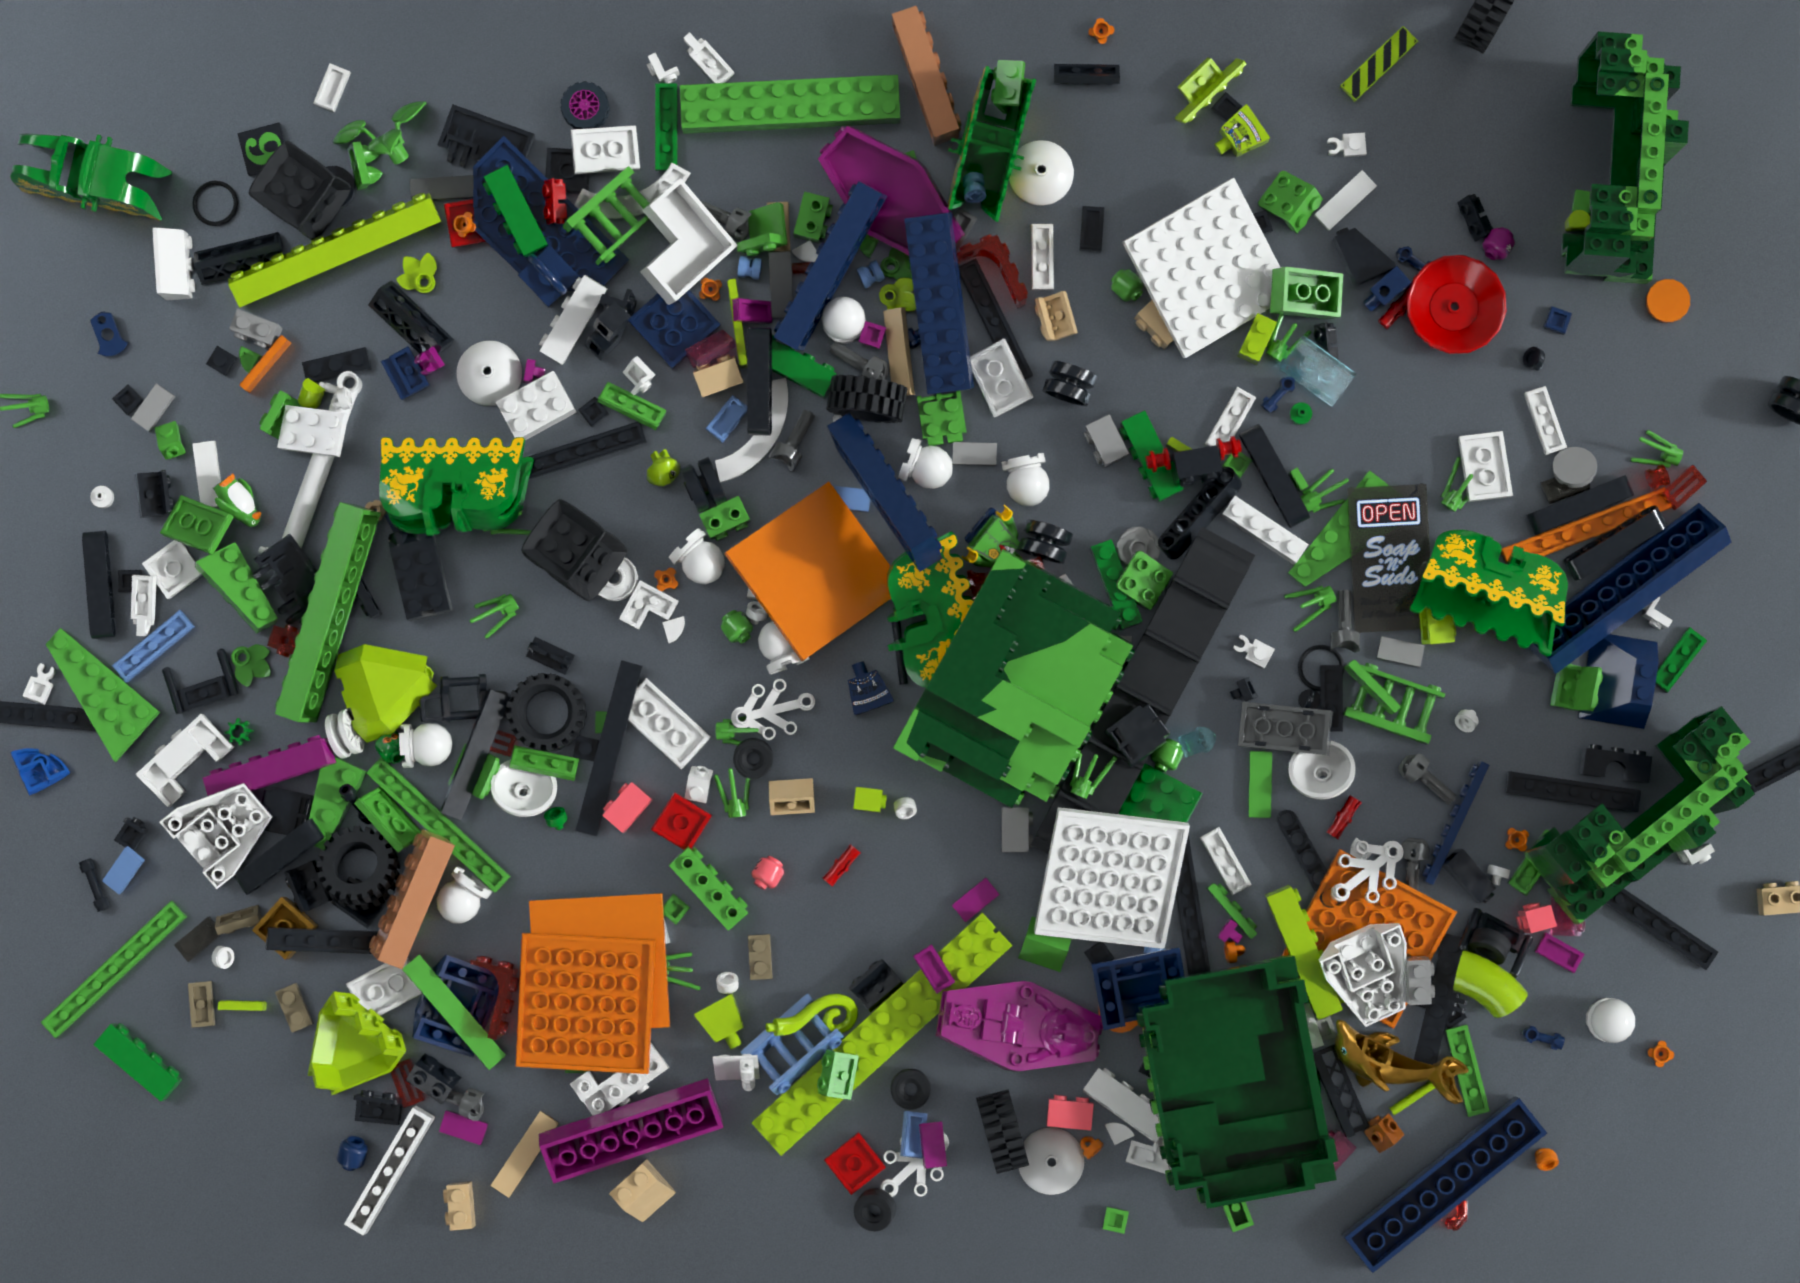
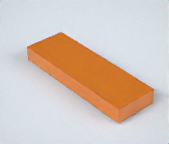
M280 335L239 386L250 393L290 346L291 342Z

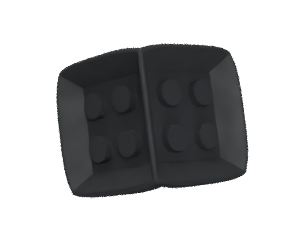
M285 141L273 152L254 179L249 189V196L284 222L299 230L304 236L313 240L326 229L340 210L341 205L349 195L351 186L292 142Z
M558 499L548 508L526 538L521 549L527 559L544 569L552 578L586 601H591L600 593L616 572L627 553L626 546L617 537L605 531L588 515L562 499Z

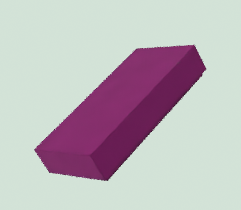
M732 299L733 321L761 324L772 323L771 301Z
M984 878L953 903L952 907L967 922L1000 894L988 879Z
M1544 932L1534 951L1572 973L1576 972L1585 955Z
M932 944L913 956L936 994L955 983V980Z
M446 1110L439 1132L482 1145L489 1123L480 1120L473 1121L460 1116L458 1113Z
M942 1121L919 1124L924 1169L947 1166Z

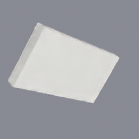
M647 678L637 687L628 721L682 770L711 736Z

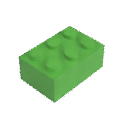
M1293 267L1273 269L1270 313L1319 319L1340 318L1343 273Z

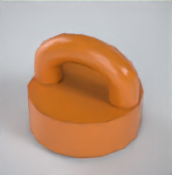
M1233 940L1224 943V954L1227 963H1236L1237 957L1243 955L1246 951L1243 945H1235Z
M1090 1136L1083 1137L1080 1141V1146L1084 1150L1082 1154L1087 1159L1094 1157L1104 1146L1099 1139L1095 1140Z
M1541 1148L1535 1152V1161L1538 1169L1548 1171L1554 1169L1559 1164L1558 1156L1552 1149Z

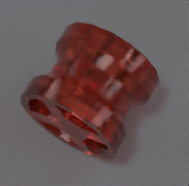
M1663 464L1657 466L1654 470H1645V477L1652 491L1657 490L1661 485H1670V477Z

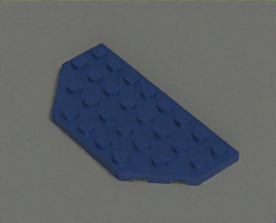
M503 136L473 166L475 231L519 274L530 264L528 256L524 257L523 253L518 255L513 245V242L516 240L513 234L508 235L503 225L506 222L503 214L498 215L493 206V203L496 202L493 194L488 195L483 186V183L486 182L484 176L508 165L548 245L563 258L580 278L586 275L605 286L629 259L617 248L614 251L615 256L608 263L603 261L597 265L595 262L601 254L579 230L576 231L573 228L568 233L562 227L563 224L553 223L547 225L543 214L546 204L542 188L544 181L548 179ZM567 198L565 200H558V204H566V222L579 209ZM587 217L583 219L590 231L609 249L613 243ZM547 247L533 254L538 257ZM573 285L567 291H575V289L572 288Z

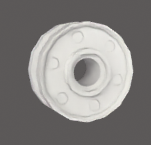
M627 558L623 559L616 570L620 575V580L615 584H612L609 580L598 595L610 601H621L633 594L638 584L639 576L636 567Z
M349 709L341 710L338 715H327L325 718V730L329 744L335 754L341 759L350 757L351 753L358 754L363 752L365 745L364 739L353 729L351 721L354 720V717Z

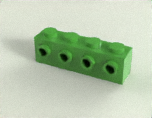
M688 846L669 863V866L729 931L748 914V911L745 909L748 905L740 896L737 899L731 893L733 888L726 880L721 882L716 877L718 872L711 864L705 865L701 860L704 856L696 847L691 849Z

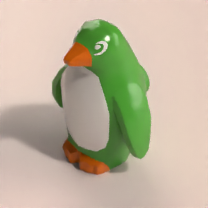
M232 473L213 487L218 498H215V503L222 511L231 514L234 519L248 527H254L259 524L261 512L255 508L252 489L246 481L241 478L237 481Z

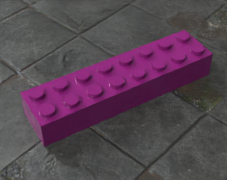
M706 1078L539 1133V1147L554 1184L723 1128V1122L710 1082Z

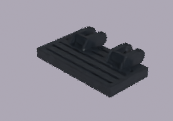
M452 104L437 145L448 149L450 141H453L447 156V161L450 163L455 159L459 145L465 146L460 158V166L465 167L469 157L479 161L503 136L527 158L535 134Z
M288 534L254 558L260 568L252 574V577L257 579L273 568L276 573L264 580L260 588L265 590L278 580H282L274 586L285 602L277 609L279 614L287 612L296 604H299L301 609L285 620L287 625H290L300 619L307 610L309 604L308 596L314 588V577L317 570L292 535Z

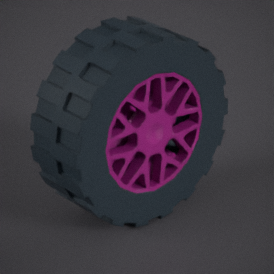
M587 81L576 82L574 85H570L568 90L563 93V98L560 102L561 112L568 125L573 129L599 128L605 123L606 118L608 119V112L610 111L608 98L602 88L596 86L595 83H588Z

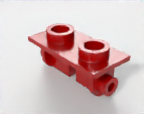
M552 178L545 180L542 193L546 204L543 211L547 225L553 223L564 224L565 219H567L566 204H558V200L566 199L565 183H563V179L554 180Z

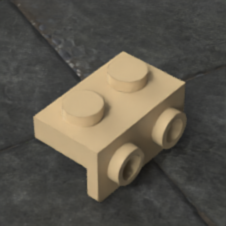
M1066 291L1035 299V312L1040 317L1042 324L1041 333L1047 341H1057L1078 333Z

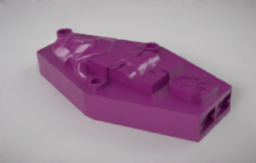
M842 126L834 135L836 139L831 144L827 143L820 150L819 162L844 204L850 198L848 196L850 188L853 184L857 185L858 181L887 195L867 234L909 255L904 219L952 211L948 209V204L927 168L920 161L852 126H847L846 128ZM952 213L955 243L957 244L965 234Z
M1019 981L943 991L936 1036L1004 1070L1015 1072L1095 1061L1100 1052L1098 1037L1102 1033L1103 1026L1101 1016L1033 982Z

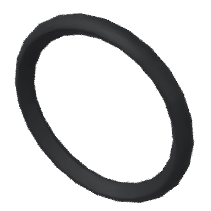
M216 180L209 181L196 190L192 201L193 211L201 222L210 226H220L226 224L235 216L238 209V197L234 189L227 183ZM211 185L225 187L233 197V209L229 216L221 221L214 222L205 219L197 208L199 194L203 189Z
M1315 645L1308 648L1301 655L1298 662V673L1302 682L1310 689L1320 691V687L1312 685L1306 680L1302 670L1303 662L1306 656L1314 650L1325 649L1330 651V646ZM1333 649L1330 651L1337 657L1339 665L1344 667L1343 659L1337 650Z

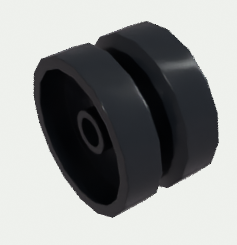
M1052 361L1049 373L1054 378L1046 379L1042 391L1064 402L1078 406H1087L1091 394L1086 389L1094 388L1098 376L1076 365Z
M1784 376L1777 386L1780 393L1772 395L1768 406L1781 417L1800 425V379Z
M709 457L698 461V467L701 472L699 476L692 465L680 468L685 480L686 490L691 501H694L699 513L710 508V503L706 496L710 494L716 505L727 501Z
M1028 519L1024 531L1027 535L1034 538H1021L1018 550L1046 561L1064 564L1067 552L1056 545H1070L1073 534L1056 525Z

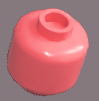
M772 856L760 858L751 872L752 877L755 879L754 884L763 890L775 888L784 875L783 864Z

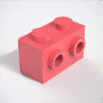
M633 782L629 785L625 783L617 792L620 796L615 801L611 799L603 808L605 813L602 816L622 833L626 832L653 801L651 797Z
M1540 903L1523 905V910L1518 911L1519 916L1516 917L1518 928L1523 929L1525 933H1534L1557 927L1551 905H1540Z
M1054 1095V1098L1048 1099L1046 1126L1091 1131L1094 1103L1089 1102V1098L1076 1097V1101L1067 1100L1065 1095Z

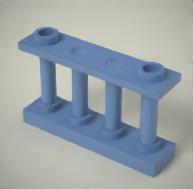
M807 993L780 1018L794 1016L815 1000ZM815 1015L810 1021L824 1036V1039L815 1047L801 1029L792 1033L808 1052L799 1061L795 1059L781 1040L784 1036H775L773 1032H766V1030L740 1051L742 1055H758V1063L774 1081L769 1088L777 1096L787 1092L794 1081L823 1057L826 1049L833 1050L841 1044V1040L845 1038L837 1028L831 1032L818 1015ZM771 1047H775L791 1067L782 1076L764 1056L765 1052Z

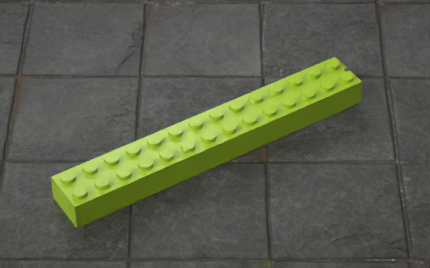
M983 912L938 952L955 983L936 994L920 968L841 1040L842 1042L837 1048L832 1050L859 1056L853 1090L939 1013L943 991L967 988L1012 947V944L999 930L996 933L993 931L996 927ZM822 1058L800 1077L787 1092L778 1097L752 1121L755 1128L780 1156L843 1100L818 1094L817 1083L822 1073Z

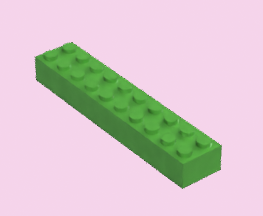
M898 75L680 85L683 134L900 123Z
M340 502L339 506L336 507L334 511L335 519L327 534L328 542L321 554V565L315 573L314 588L308 596L309 604L301 619L302 627L295 639V650L289 658L288 673L282 681L283 689L281 696L276 701V715L296 722L317 723L381 512Z

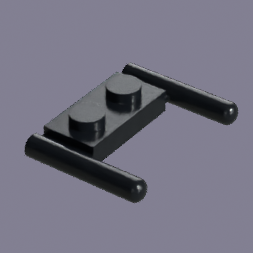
M219 649L216 652L223 676L177 690L171 668L165 667L162 669L176 714L239 694L224 649Z
M1474 908L1459 942L1458 949L1460 951L1467 949L1473 932L1478 928H1489L1498 931L1510 941V952L1517 953L1510 974L1517 978L1534 938L1530 935H1525V932L1486 912L1483 913L1481 909Z

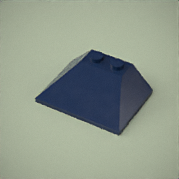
M1609 634L1588 650L1586 667L1602 668L1603 679L1598 689L1597 706L1593 711H1579L1578 718L1644 729L1653 704L1659 664L1658 643Z
M1179 947L1091 964L1103 1030L1124 1027L1126 1022L1136 1021V1013L1140 1012L1139 1007L1164 1003L1165 1000L1161 999L1159 985H1162V980L1185 976Z
M445 955L432 970L485 1030L506 975ZM421 994L414 1013L412 1037L473 1058L474 1053L427 998Z

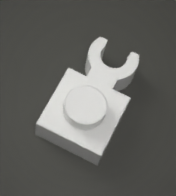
M1365 132L1343 134L1342 141L1337 138H1329L1327 140V144L1333 143L1336 145V149L1329 150L1328 155L1334 156L1340 151H1343L1344 157L1366 156L1367 154Z
M1239 635L1238 638L1244 642V646L1239 648L1234 645L1233 649L1236 652H1246V660L1265 669L1275 649L1257 639L1251 644L1247 637Z
M40 663L37 667L38 677H30L23 697L45 705L53 687V684L48 681L55 676L56 670L54 667H51L50 671L44 674L45 665Z

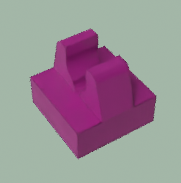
M865 321L859 343L880 349L886 327Z
M434 346L415 356L414 360L415 364H419L421 367V374L425 376L445 365Z
M527 359L523 383L530 384L533 378L539 379L545 375L544 368L535 367L536 360Z
M1228 919L1216 937L1223 942L1230 938L1234 942L1239 943L1243 936L1234 930L1238 924Z

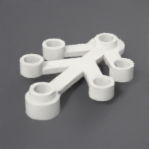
M777 679L774 681L773 689L761 709L752 711L758 698L762 697L765 693V688L761 684H756L752 687V694L744 707H738L732 712L731 721L737 728H758V733L765 740L774 739L776 735L774 728L764 727L754 719L763 717L782 728L787 735H793L797 731V725L792 721L787 722L776 714L798 708L803 711H809L815 705V698L809 693H803L797 700L773 705L779 694L786 689V682L783 679ZM777 682H782L784 684V688L778 690L775 687V684ZM756 687L762 688V694L756 695L754 689ZM803 698H809L811 701L810 705H803ZM739 714L746 715L744 722L738 720ZM792 724L795 729L793 732H788L786 726ZM766 730H772L773 736L771 738L765 736Z
M1359 841L1355 844V851L1358 854L1373 853L1380 855L1374 861L1351 858L1348 854L1339 856L1337 862L1340 867L1364 869L1345 884L1334 885L1331 889V897L1337 902L1347 900L1350 896V891L1369 877L1365 900L1368 903H1376L1380 898L1377 891L1379 869L1385 863L1386 876L1382 880V886L1386 890L1394 889L1397 885V881L1394 878L1395 865L1403 857V848L1396 841H1388L1383 846L1371 845L1366 841ZM1361 843L1365 845L1364 852L1359 850V844ZM1390 848L1396 850L1395 856L1390 855ZM1343 857L1348 859L1347 865L1342 864L1341 860ZM1387 879L1392 880L1393 885L1391 887L1386 885ZM1340 888L1345 891L1343 897L1338 894ZM1371 892L1376 896L1374 901L1369 899Z
M944 1133L946 1151L949 1146V1139L947 1135ZM887 1150L884 1153L886 1163L892 1164L895 1161L910 1163L893 1179L884 1180L880 1189L886 1191L885 1186L890 1184L894 1190L889 1194L892 1197L895 1196L898 1192V1186L917 1169V1184L914 1187V1192L919 1197L926 1195V1169L923 1167V1158L900 1156V1152ZM888 1153H893L895 1158L894 1160L889 1161L887 1160L886 1155ZM935 1167L931 1170L930 1176L932 1180H942L944 1176L942 1167ZM935 1170L941 1172L940 1178L933 1177ZM920 1185L924 1186L925 1191L922 1194L918 1193L916 1190V1188Z

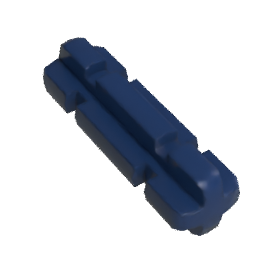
M990 507L986 511V515L982 516L972 528V532L965 536V541L968 544L992 515L997 516L994 508Z

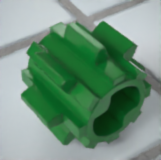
M240 718L236 719L235 724L228 722L230 729L225 734L231 736L229 742L233 743L236 741L238 745L242 746L244 740L251 741L249 735L254 730L248 728L250 722L245 721L243 723ZM239 726H242L244 733H241L238 738L235 735V731L239 730Z

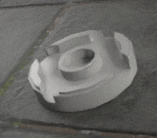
M1566 448L1560 451L1553 461L1554 477L1562 485L1565 484L1571 488H1579L1589 484L1597 473L1596 458L1585 448Z
M1144 527L1127 529L1120 536L1117 543L1119 560L1127 567L1137 551H1142L1157 561L1160 555L1158 537L1151 530Z

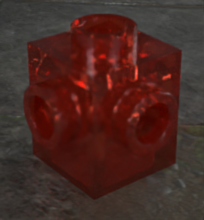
M287 624L285 628L274 625L267 646L277 649L276 654L289 657L295 650L298 628Z

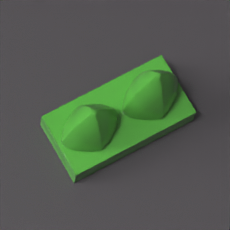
M361 141L352 142L347 149L357 190L366 189L368 185L375 183L382 176V172L377 168L366 166V163L372 162L379 157L380 153L370 151L368 145H361Z

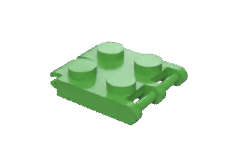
M960 390L956 391V393L942 395L941 393H936L935 396L922 398L921 395L917 396L923 440H928V446L944 444V436H947L948 443L962 442V434L966 433ZM957 397L956 399L942 400L945 398ZM937 400L935 402L922 403L925 401Z

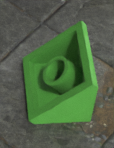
M1032 916L1018 958L1060 972L1072 938L1036 935L1034 933L1036 917Z

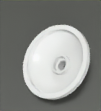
M1038 140L1029 142L1017 150L1016 155L1024 156V160L1019 158L1014 160V165L1022 168L1021 171L1012 169L1009 182L1013 191L1020 199L1032 205L1045 206L1059 201L1066 195L1072 185L1074 169L1069 155L1063 148L1053 142ZM1039 167H1044L1046 171L1044 173H1039L1037 169Z
M482 341L469 347L461 356L457 366V381L464 395L471 401L483 406H496V401L519 389L522 381V366L516 353L507 345L497 341ZM487 367L491 368L489 375L484 374V369Z
M1331 741L1329 756L1295 752L1289 762V778L1294 788L1302 795L1312 799H1330L1342 794L1349 788L1355 777V762L1347 748Z
M511 759L502 763L498 773L492 777L490 790L493 800L503 811L514 816L530 817L544 812L551 806L557 793L555 777L509 768Z
M1047 1127L1031 1133L1024 1140L1023 1143L1029 1166L1019 1168V1171L1029 1187L1043 1194L1055 1195L1069 1190L1078 1182L1084 1169V1155L1082 1154L1083 1150L1079 1142L1072 1134L1060 1128ZM1054 1158L1056 1164L1049 1166L1047 1164L1048 1159Z

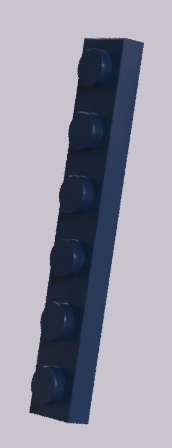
M1480 761L1477 765L1473 764L1468 774L1471 779L1468 785H1463L1459 796L1462 798L1459 804H1454L1450 812L1452 819L1449 825L1445 824L1440 835L1443 838L1440 845L1436 844L1431 853V856H1433L1431 864H1426L1423 869V882L1434 885L1490 766L1489 764Z

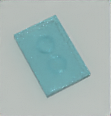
M1304 335L1279 368L1331 407H1333L1357 374Z

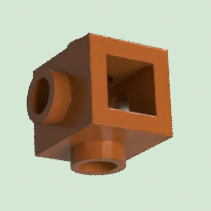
M1389 1113L1382 1117L1379 1115L1373 1117L1368 1122L1370 1126L1363 1131L1379 1153L1394 1146L1405 1135Z

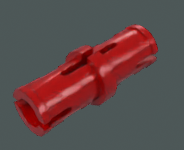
M1409 288L1396 302L1393 301L1388 311L1378 319V322L1385 329L1388 330L1400 316L1403 317L1406 314V297Z
M1349 795L1340 812L1337 811L1335 814L1337 816L1327 830V833L1339 840L1348 823L1351 824L1353 821L1352 817L1362 802Z
M850 844L844 853L833 861V866L822 879L833 887L843 873L848 872V867L861 852Z

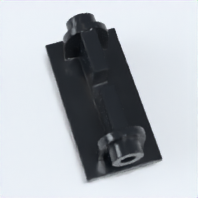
M1475 194L1467 195L1457 203L1467 223L1469 232L1476 242L1484 236L1486 237L1493 227L1487 215L1479 216L1480 213L1485 211L1480 198L1476 197Z
M1323 322L1315 325V358L1318 369L1327 366L1329 368L1337 367V363H1339L1338 347H1330V344L1337 343L1334 323Z
M537 637L534 638L533 642H530L526 657L565 675L575 656Z

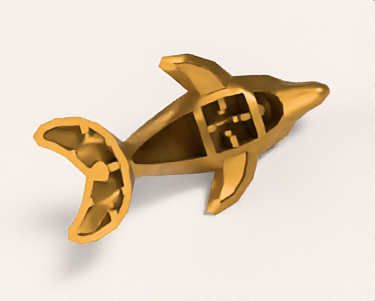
M1343 1020L1336 1021L1338 1032L1335 1039L1336 1053L1342 1063L1356 1074V1080L1362 1087L1373 1082L1386 1092L1390 1090L1386 1084H1407L1429 1080L1449 1102L1453 1104L1463 1102V1098L1456 1087L1454 1076L1458 1074L1463 1075L1468 1073L1469 1070L1460 1060L1447 1056L1433 1065L1419 1062L1389 1048L1400 1042L1399 1038L1388 1032H1374L1367 1036L1360 1034Z

